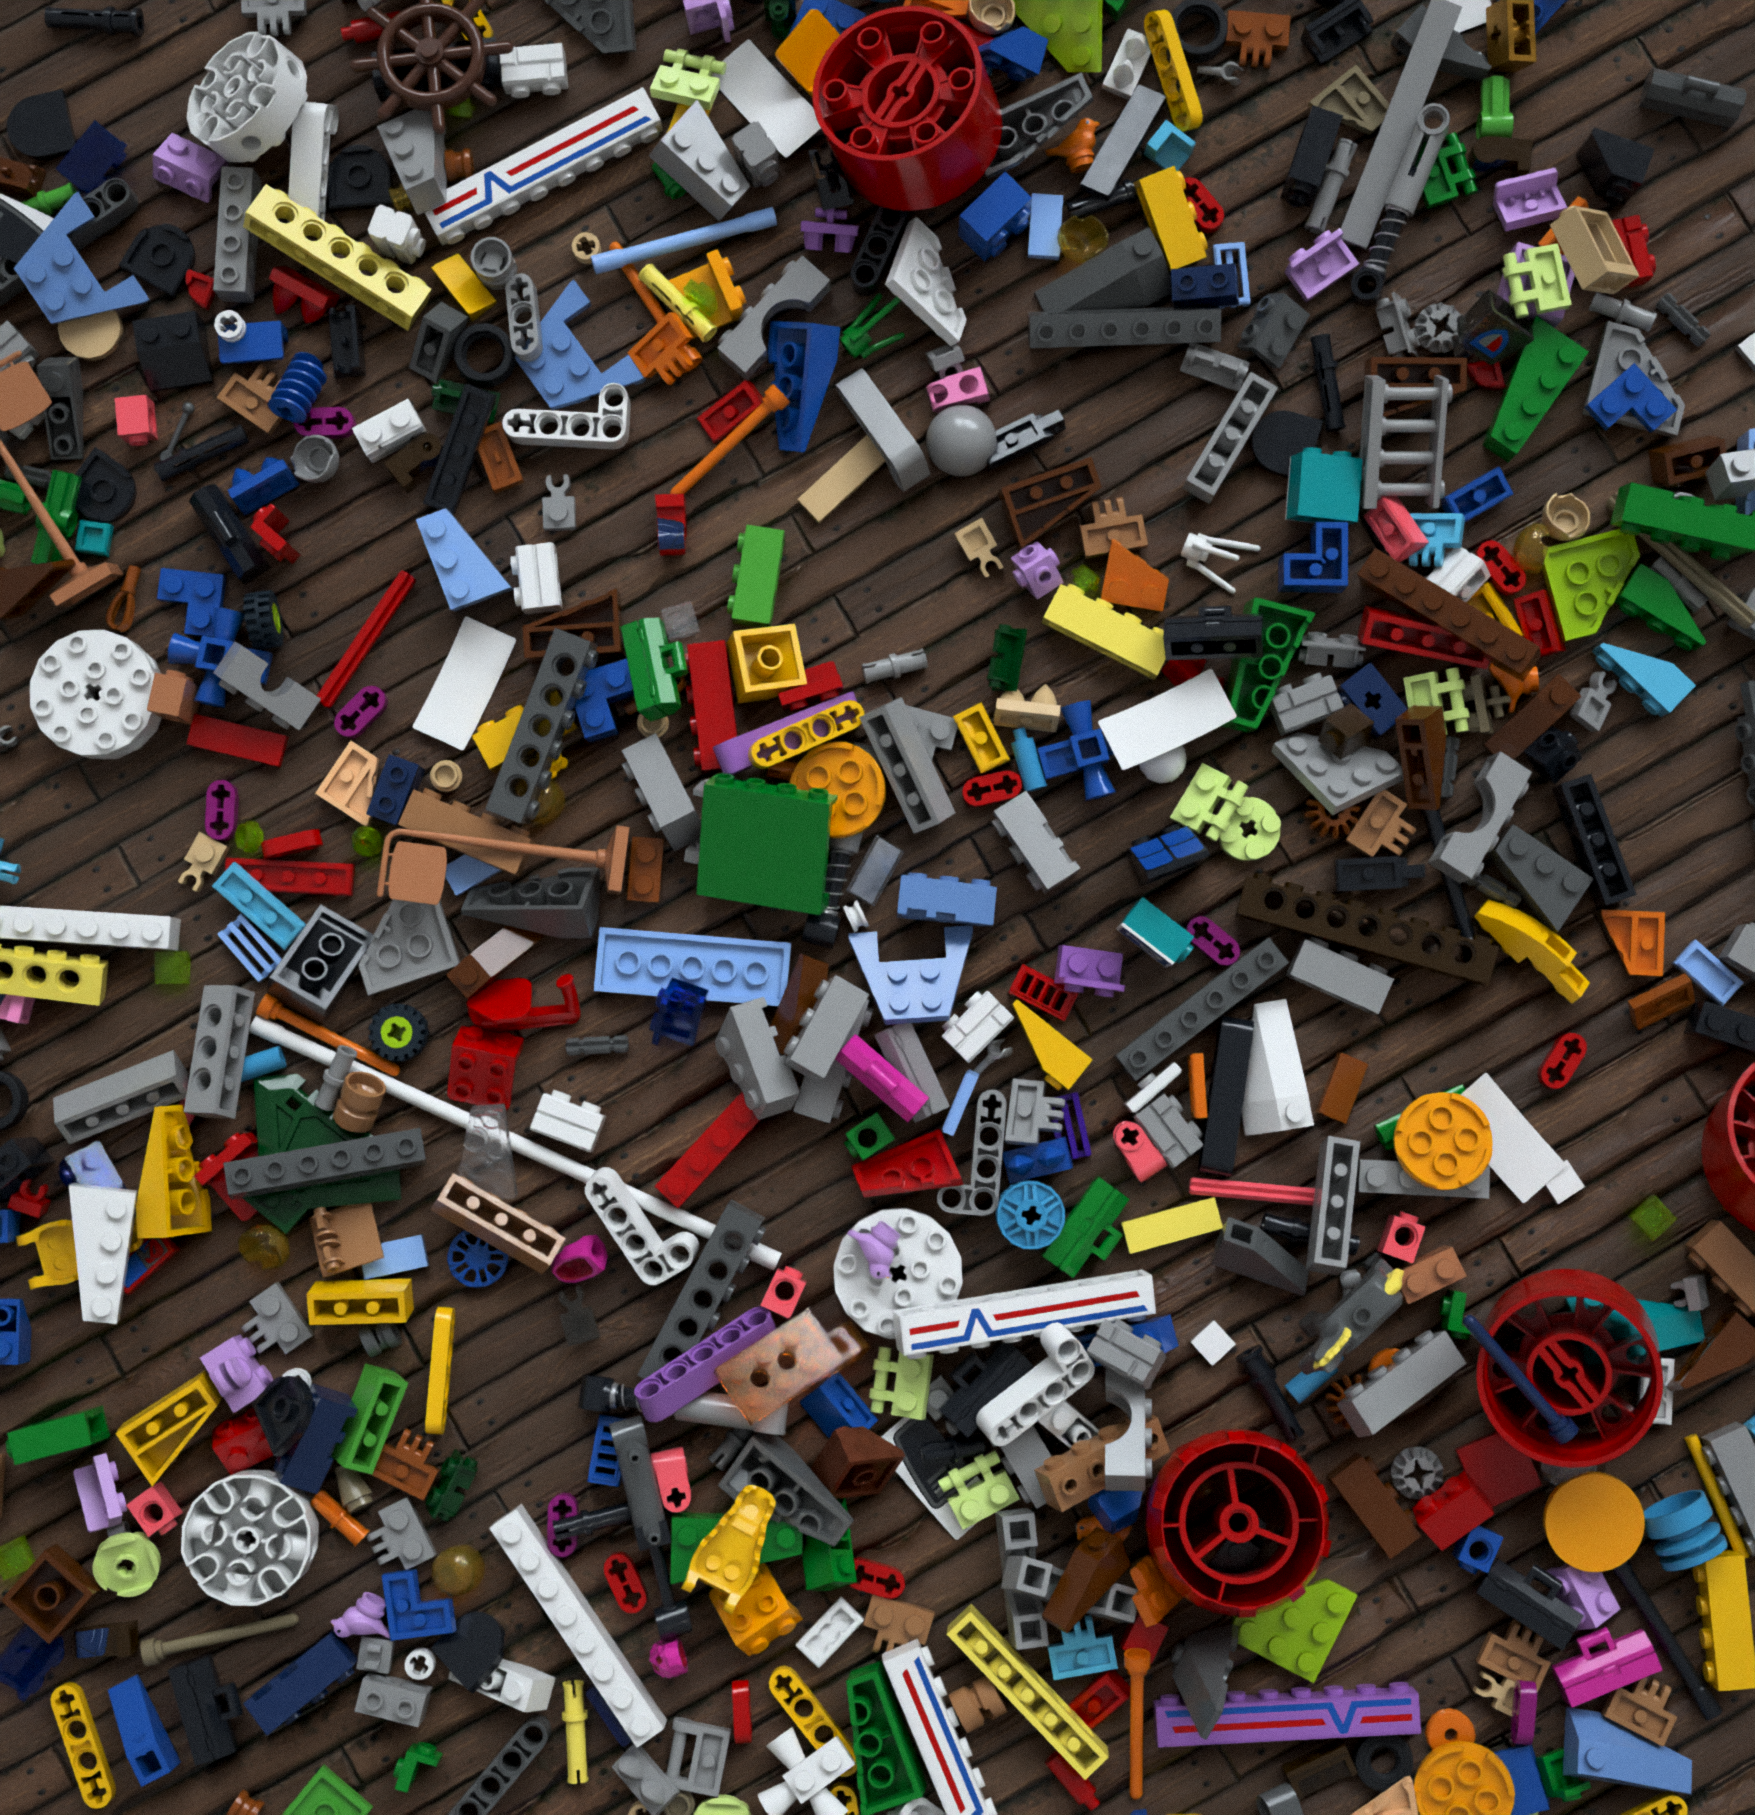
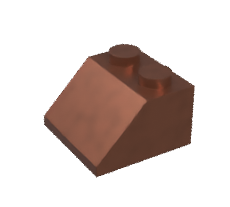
M843 1426L833 1431L831 1437L812 1464L811 1470L836 1499L880 1494L904 1459L905 1454L902 1449L864 1426L852 1428Z

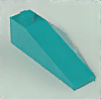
M1576 1296L1565 1298L1567 1312L1574 1313ZM1584 1298V1301L1590 1306L1601 1304V1302ZM1636 1299L1653 1323L1660 1351L1701 1342L1704 1339L1705 1335L1700 1310L1689 1311L1687 1306L1676 1307L1674 1304ZM1613 1310L1602 1324L1615 1341L1639 1333L1636 1327L1616 1310ZM1573 1340V1344L1583 1352L1584 1361L1588 1366L1603 1363L1600 1356L1590 1346ZM1633 1345L1627 1350L1628 1355L1631 1357L1641 1356L1646 1352L1640 1345Z

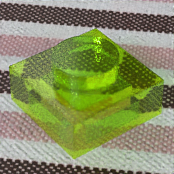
M690 279L683 288L685 297L690 302H695L700 307V310L711 317L718 308L716 297H714L716 295L715 291L703 282L698 285Z
M155 952V984H190V952Z
M1656 1195L1649 1196L1628 1216L1651 1241H1655L1677 1220Z
M25 1535L0 1546V1573L4 1581L28 1570L36 1561Z

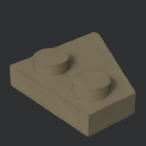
M1354 65L1309 102L1308 107L1311 109L1312 106H1316L1343 115L1342 124L1371 135L1381 127L1389 103L1361 69Z

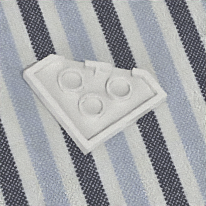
M915 217L906 226L885 285L915 315L919 316L932 328L938 336L952 346L960 341L966 317L963 308L957 309L952 294L957 290L949 267H943L938 253L942 250L939 238L918 217Z

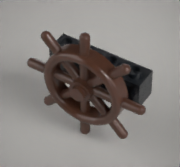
M419 0L420 4L402 10L392 19L374 6L367 9V16L384 30L378 41L377 52H370L371 57L352 60L350 62V69L353 72L372 71L374 89L380 102L385 101L377 110L379 119H388L402 102L417 110L431 111L433 131L436 134H443L446 129L444 110L461 104L471 95L489 107L496 105L497 98L490 91L496 87L503 86L500 55L511 53L514 47L510 41L497 42L495 37L482 38L478 27L472 19L484 6L486 0H470L462 11L444 3L432 2V0ZM434 22L448 24L447 29L436 39ZM422 24L423 39H418L409 30ZM461 32L468 39L466 41L453 42ZM399 41H401L403 44H405L407 47H409V48L395 49V47H396V45H397V43H398ZM469 66L466 72L463 71L465 67ZM408 73L404 79H400L404 74Z

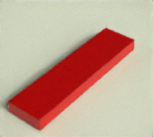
M226 857L225 871L233 862H237L269 892L353 896L354 864Z

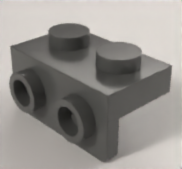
M1268 293L1260 300L1254 317L1243 329L1242 338L1237 347L1242 351H1252L1271 368L1280 369L1310 314L1285 293Z

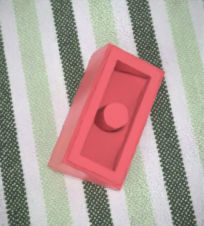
M1382 496L1377 501V508L1370 509L1363 516L1390 557L1398 562H1402L1429 543L1397 496Z

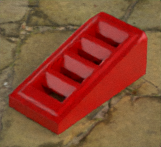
M1024 964L1020 966L1008 991V994L1064 1022L1079 993L1064 991L1065 985L1055 984L1053 979ZM1027 975H1029L1033 979L1026 993H1023L1020 989ZM1040 981L1044 983V986L1036 1000L1031 996ZM1052 987L1056 990L1049 1004L1046 1005L1042 1002L1049 988ZM1061 993H1064L1067 997L1060 1011H1057L1054 1007Z

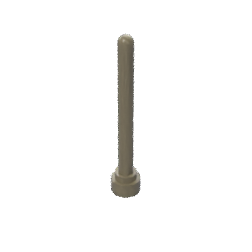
M291 1613L164 1642L163 1639L158 1640L156 1637L142 1640V1660L146 1667L160 1664L161 1660L166 1659L167 1655L296 1626L299 1622V1617L297 1614Z

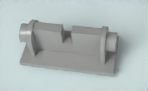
M1393 292L1391 293L1393 301H1389V298L1380 299L1377 301L1378 307L1375 308L1381 330L1394 328V332L1383 335L1388 356L1406 357L1405 353H1409L1413 357H1418L1416 347L1420 346L1416 330L1414 328L1410 329L1407 320L1408 317H1411L1409 304L1406 298L1401 299L1398 294Z
M1190 343L1180 371L1239 392L1250 362L1197 343Z
M1308 632V636L1303 635L1301 644L1305 648H1299L1298 661H1304L1306 665L1327 666L1328 654L1333 655L1332 666L1356 668V665L1362 666L1363 653H1358V651H1366V646L1355 635L1341 634L1339 638H1328L1327 634L1322 632Z

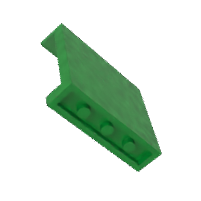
M719 773L711 777L704 784L696 895L821 915L829 905L830 893H825L832 805L838 800V795L828 794V791L822 788H811L809 791L797 789L796 785L790 783H780L777 786L765 784V780L758 778H749L746 781L734 779L733 775L727 773Z

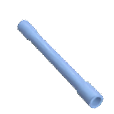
M769 207L713 225L624 249H614L592 255L591 261L594 272L597 275L622 268L627 264L726 237L777 226V219L773 207Z

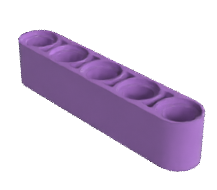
M854 692L843 694L712 747L722 772L734 775L754 767L748 758V750L753 743L760 738L844 701L852 700L857 702ZM845 708V713L834 719L836 725L845 720H850L852 723L855 713L854 711L848 712ZM823 720L814 721L812 727L814 733L817 736L825 737L829 730L827 723ZM788 732L784 737L785 745L793 750L799 748L801 741L796 733ZM777 743L768 749H763L760 745L757 757L759 759L765 758L768 761L767 757L779 750Z
M759 1306L748 1310L638 1383L634 1389V1394L645 1419L649 1422H658L667 1418L777 1344L779 1334L769 1309Z

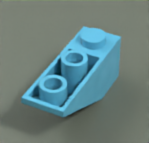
M1602 643L1592 650L1597 656L1595 658L1597 663L1607 671L1612 670L1620 678V685L1630 693L1635 692L1643 700L1642 705L1653 715L1658 714L1662 717L1670 713L1696 686L1673 663L1606 643Z

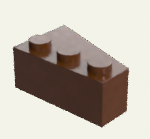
M1371 357L1365 361L1364 383L1365 375H1378L1386 380L1385 384H1388L1389 387H1433L1434 375H1441L1449 379L1453 395L1466 391L1467 358ZM1388 400V403L1384 404L1383 416L1389 417L1432 403V400Z
M1092 457L999 489L998 494L1018 551L1102 487Z
M617 588L592 600L583 601L579 605L565 611L556 612L524 625L523 643L526 661L529 664L542 663L555 628L598 644L596 649L599 652L598 659L624 658V644L620 627L622 626L621 597Z

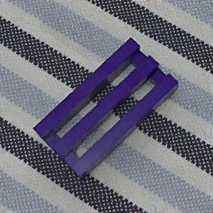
M1078 1092L1053 1097L1066 1100L1065 1107L1061 1109L1064 1112V1123L1071 1149V1159L1092 1155ZM1069 1100L1073 1102L1083 1150L1080 1151L1077 1150L1067 1105ZM1051 1120V1122L1058 1123V1120ZM1053 1132L1055 1139L1061 1138V1133Z

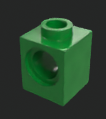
M876 1112L845 1133L848 1140L844 1144L853 1158L860 1155L862 1160H865L893 1141L895 1137L879 1113ZM869 1128L877 1134V1142L872 1147H864L859 1143L858 1135L861 1130Z

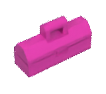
M856 1034L845 1044L835 1058L907 1122L913 1118L929 1099L927 1095Z
M1607 1627L1577 1638L1576 1643L1581 1654L1551 1666L1563 1700L1572 1708L1663 1670L1644 1630L1638 1629L1613 1640ZM1605 1643V1648L1590 1654L1589 1648Z

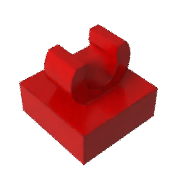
M26 1179L22 1182L20 1191L11 1195L7 1208L39 1218L48 1212L51 1200L43 1198L48 1192V1185H41L38 1194H33L29 1188L32 1180Z

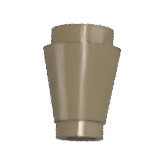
M342 1466L334 1469L342 1507H346L349 1514L373 1503L371 1498L373 1492L358 1471L346 1469Z

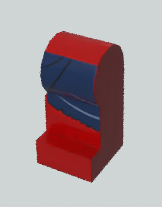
M684 493L655 494L660 556L686 555L687 519Z

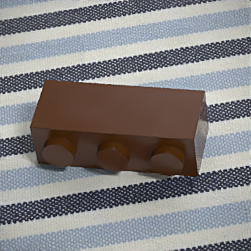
M1356 1452L1326 1476L1383 1553L1391 1560L1422 1535L1416 1529L1418 1524L1413 1513L1408 1508L1403 1511L1396 1502L1400 1498L1396 1490L1389 1482L1383 1485L1376 1474L1380 1472V1469L1369 1455L1363 1458Z

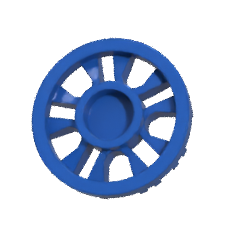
M464 1230L454 1238L448 1250L447 1261L452 1275L460 1283L473 1288H482L495 1283L501 1278L507 1268L508 1254L499 1249L490 1251L488 1249L489 1244L486 1242L485 1246L481 1245V1239L478 1237L476 1244H470L466 1235L471 1233ZM460 1240L469 1246L466 1252L457 1246ZM453 1252H462L464 1259L460 1262H453ZM491 1255H503V1260H491ZM466 1262L469 1267L458 1274L456 1268ZM494 1263L501 1267L495 1276L488 1271L487 1267L489 1264ZM483 1269L487 1277V1281L484 1282L481 1281L479 1270ZM469 1270H475V1282L464 1279Z

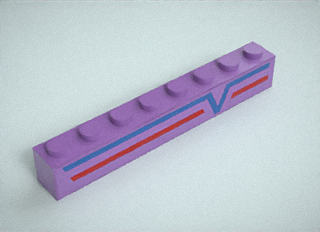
M1406 1682L1389 1683V1688H1376L1374 1684H1359L1353 1690H1343L1342 1686L1331 1685L1325 1686L1324 1691L1311 1692V1689L1307 1687L1292 1688L1291 1693H1278L1276 1689H1262L1258 1691V1695H1245L1244 1691H1228L1223 1712L1207 1740L1200 1737L1184 1700L1180 1699V1695L1165 1694L1160 1696V1700H1153L1155 1741L1158 1747L1421 1734L1419 1693Z

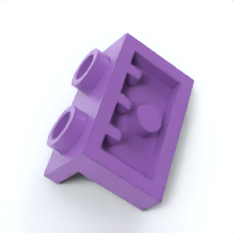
M1059 945L1054 983L1065 985L1064 991L1083 993L1084 988L1095 989L1094 995L1113 997L1114 992H1124L1125 985H1120L1123 954Z

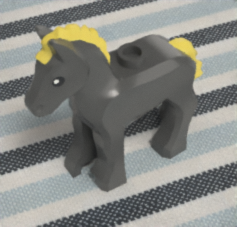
M1375 1252L1364 1262L1367 1273L1359 1285L1345 1295L1327 1313L1310 1311L1299 1321L1300 1328L1308 1338L1315 1335L1319 1337V1340L1303 1356L1298 1364V1367L1304 1374L1308 1375L1317 1371L1332 1372L1340 1364L1342 1355H1346L1358 1347L1387 1318L1396 1312L1403 1303V1295L1399 1290L1402 1288L1404 1271L1398 1268L1394 1270L1392 1263L1383 1253Z

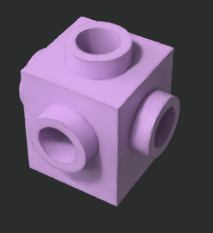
M1038 541L1025 546L1019 553L1011 557L1016 570L1012 571V574L1021 588L1026 587L1037 600L1064 583L1056 567L1060 564L1056 554L1051 548L1046 550Z

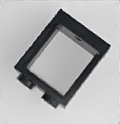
M1312 106L1280 196L1288 204L1294 207L1311 206L1320 187L1343 115Z
M36 1137L11 1138L0 1147V1203H6L10 1200L11 1195L20 1191L23 1181L26 1179L33 1181L56 1162ZM21 1173L26 1175L24 1180H21L19 1177Z

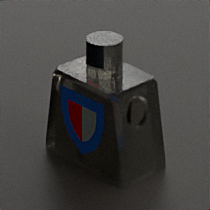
M1488 289L1459 320L1457 328L1460 344L1453 349V353L1456 358H1467V362L1474 356H1477L1487 364H1495L1534 340L1532 320L1529 316L1516 318L1514 307H1510L1509 302Z

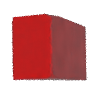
M745 380L697 417L713 443L716 444L727 437L764 402L762 400L763 397L751 381Z
M1115 1670L1103 1671L1068 1705L1092 1730L1129 1699L1130 1686Z

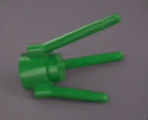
M878 293L851 326L842 332L844 335L839 341L852 358L855 359L858 355H861L865 359L871 353L905 337V334L900 332L871 346L868 345L872 339L867 332L901 301L899 297L896 296L862 327L861 323L883 297L881 293Z

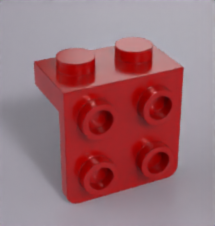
M461 1026L452 1044L447 1089L448 1098L454 1101L500 1110L509 1109L512 1100L515 1066L523 1049L524 1038L507 1032L496 1033L486 1031L476 1026Z
M237 1132L224 1142L223 1146L225 1149L219 1155L211 1154L199 1164L198 1167L201 1170L194 1177L202 1186L211 1185L240 1220L248 1221L258 1211L242 1198L232 1200L229 1197L223 1163L258 1157V1140L253 1133H243L240 1135Z

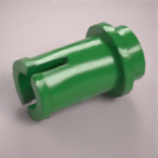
M656 162L652 165L651 169L664 186L666 196L675 200L687 192L659 167Z

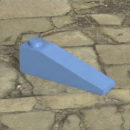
M1570 1707L1565 1709L1564 1776L1691 1794V1759L1641 1736L1603 1716L1600 1712Z

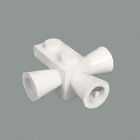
M793 1727L766 1745L789 1769L783 1775L784 1782L758 1793V1798L768 1815H783L797 1799L801 1804L809 1799L815 1815H844L849 1811L825 1787L856 1764L838 1736H835L806 1758Z

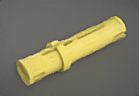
M652 263L646 265L640 271L638 279L651 289L673 312H676L683 324L687 325L703 343L709 341L716 334L718 328L699 311L700 307L695 302H690Z
M571 1680L563 1682L565 1711L562 1712V1720L566 1722L567 1782L570 1784H577V1770L579 1771L580 1783H585L589 1780L585 1737V1720L588 1718V1711L584 1709L583 1680H574V1694Z

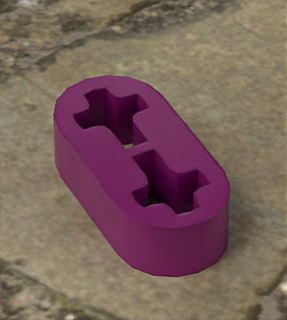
M344 407L312 408L309 413H306L307 418L303 423H306L308 417H311L315 422H322V424L312 425L311 431H307L302 426V423H294L295 429L302 437L318 434L329 439L347 438L354 433L352 428L356 426L354 416ZM341 415L348 421L347 424H343L342 430H339L334 424H328V422H337Z
M367 686L361 689L336 715L334 725L338 733L350 739L362 735L386 710L388 705L386 694L376 686ZM379 694L377 698L379 705L376 708L369 706L363 712L362 709L368 704L367 695L376 696ZM360 713L361 715L354 721L357 727L354 730L347 728L344 731L343 728L346 724L343 720L346 717L353 719Z
M216 780L211 783L206 793L205 829L211 838L218 841H228L233 838L238 824V790L235 785L225 780ZM224 786V789L230 792V797L224 798L223 808H221V799L216 798L215 794L216 792H221ZM221 813H223V822L229 824L228 829L222 831V835H220L218 830L214 829V824L220 823Z
M1199 916L1188 922L1185 930L1192 935L1195 933L1194 924L1198 926L1203 923L1206 924L1205 932L1212 938L1209 942L1205 937L1201 936L1198 939L1194 937L1190 943L1219 966H1228L1237 961L1240 956L1239 944L1212 920ZM1216 941L1221 946L1231 945L1232 948L1229 952L1233 955L1232 958L1225 957L1221 960L1218 957L1220 951L1213 943Z
M563 1492L554 1496L548 1505L547 1543L551 1553L558 1557L570 1555L578 1544V1535L567 1538L571 1539L572 1543L567 1544L564 1550L561 1549L559 1543L554 1541L556 1537L552 1521L561 1519V1512L555 1510V1506H558L561 1500H566V1505L571 1506L572 1510L566 1513L565 1518L579 1515V1506L576 1498L570 1493Z
M1517 1680L1514 1686L1511 1739L1515 1744L1531 1745L1534 1739L1537 1686L1533 1681Z

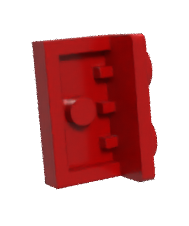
M272 503L267 508L262 507L254 515L253 523L250 526L251 529L262 537L259 544L278 561L281 562L286 558L293 564L301 555L278 535L287 525L289 519Z
M830 661L805 669L806 685L778 693L783 711L790 709V712L799 711L809 706L808 702L818 699L821 702H826L838 697V693L843 691V684L835 663Z
M254 1408L249 1409L245 1414L233 1420L222 1422L212 1431V1449L230 1475L273 1456Z

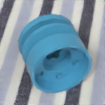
M1023 1180L1010 1184L1000 1194L995 1210V1220L1000 1232L1011 1244L1022 1249H1040L1050 1245L1060 1235L1065 1224V1208L1060 1196L1050 1186L1037 1180ZM1030 1206H1035L1034 1210L1039 1214V1218L1033 1219L1031 1224H1027V1219L1022 1216L1023 1210L1028 1211Z
M1690 1490L1669 1496L1652 1504L1643 1511L1645 1519L1644 1529L1650 1539H1661L1654 1546V1551L1657 1555L1661 1556L1659 1562L1665 1571H1679L1700 1565L1721 1554L1727 1548L1728 1543L1725 1536L1719 1534L1721 1530L1719 1523L1705 1522L1712 1516L1713 1510L1702 1490Z

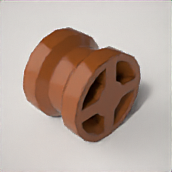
M471 147L464 148L460 152H455L453 149H445V168L448 181H456L458 177H465L467 179L475 175Z
M243 1789L226 1815H259L265 1802L261 1799H252L249 1792Z

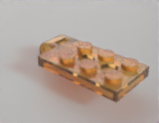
M808 1308L715 1368L714 1374L750 1426H752L827 1375L832 1376L860 1359L868 1352L870 1346L852 1321L843 1323L827 1334ZM782 1355H790L794 1358L796 1365L794 1368L786 1370L779 1366L777 1359ZM756 1372H761L768 1377L769 1383L764 1387H756L751 1382L750 1377Z

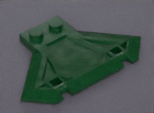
M299 1074L254 1078L258 1156L371 1137L373 1135L368 1131L365 1133H355L341 1128L333 1119L334 1110L326 1111L315 1105L314 1102L319 1095L317 1089L310 1096L301 1090L306 1080ZM291 1099L300 1105L296 1111L287 1105ZM390 1171L242 1199L288 1235L310 1209L402 1200L400 1171Z

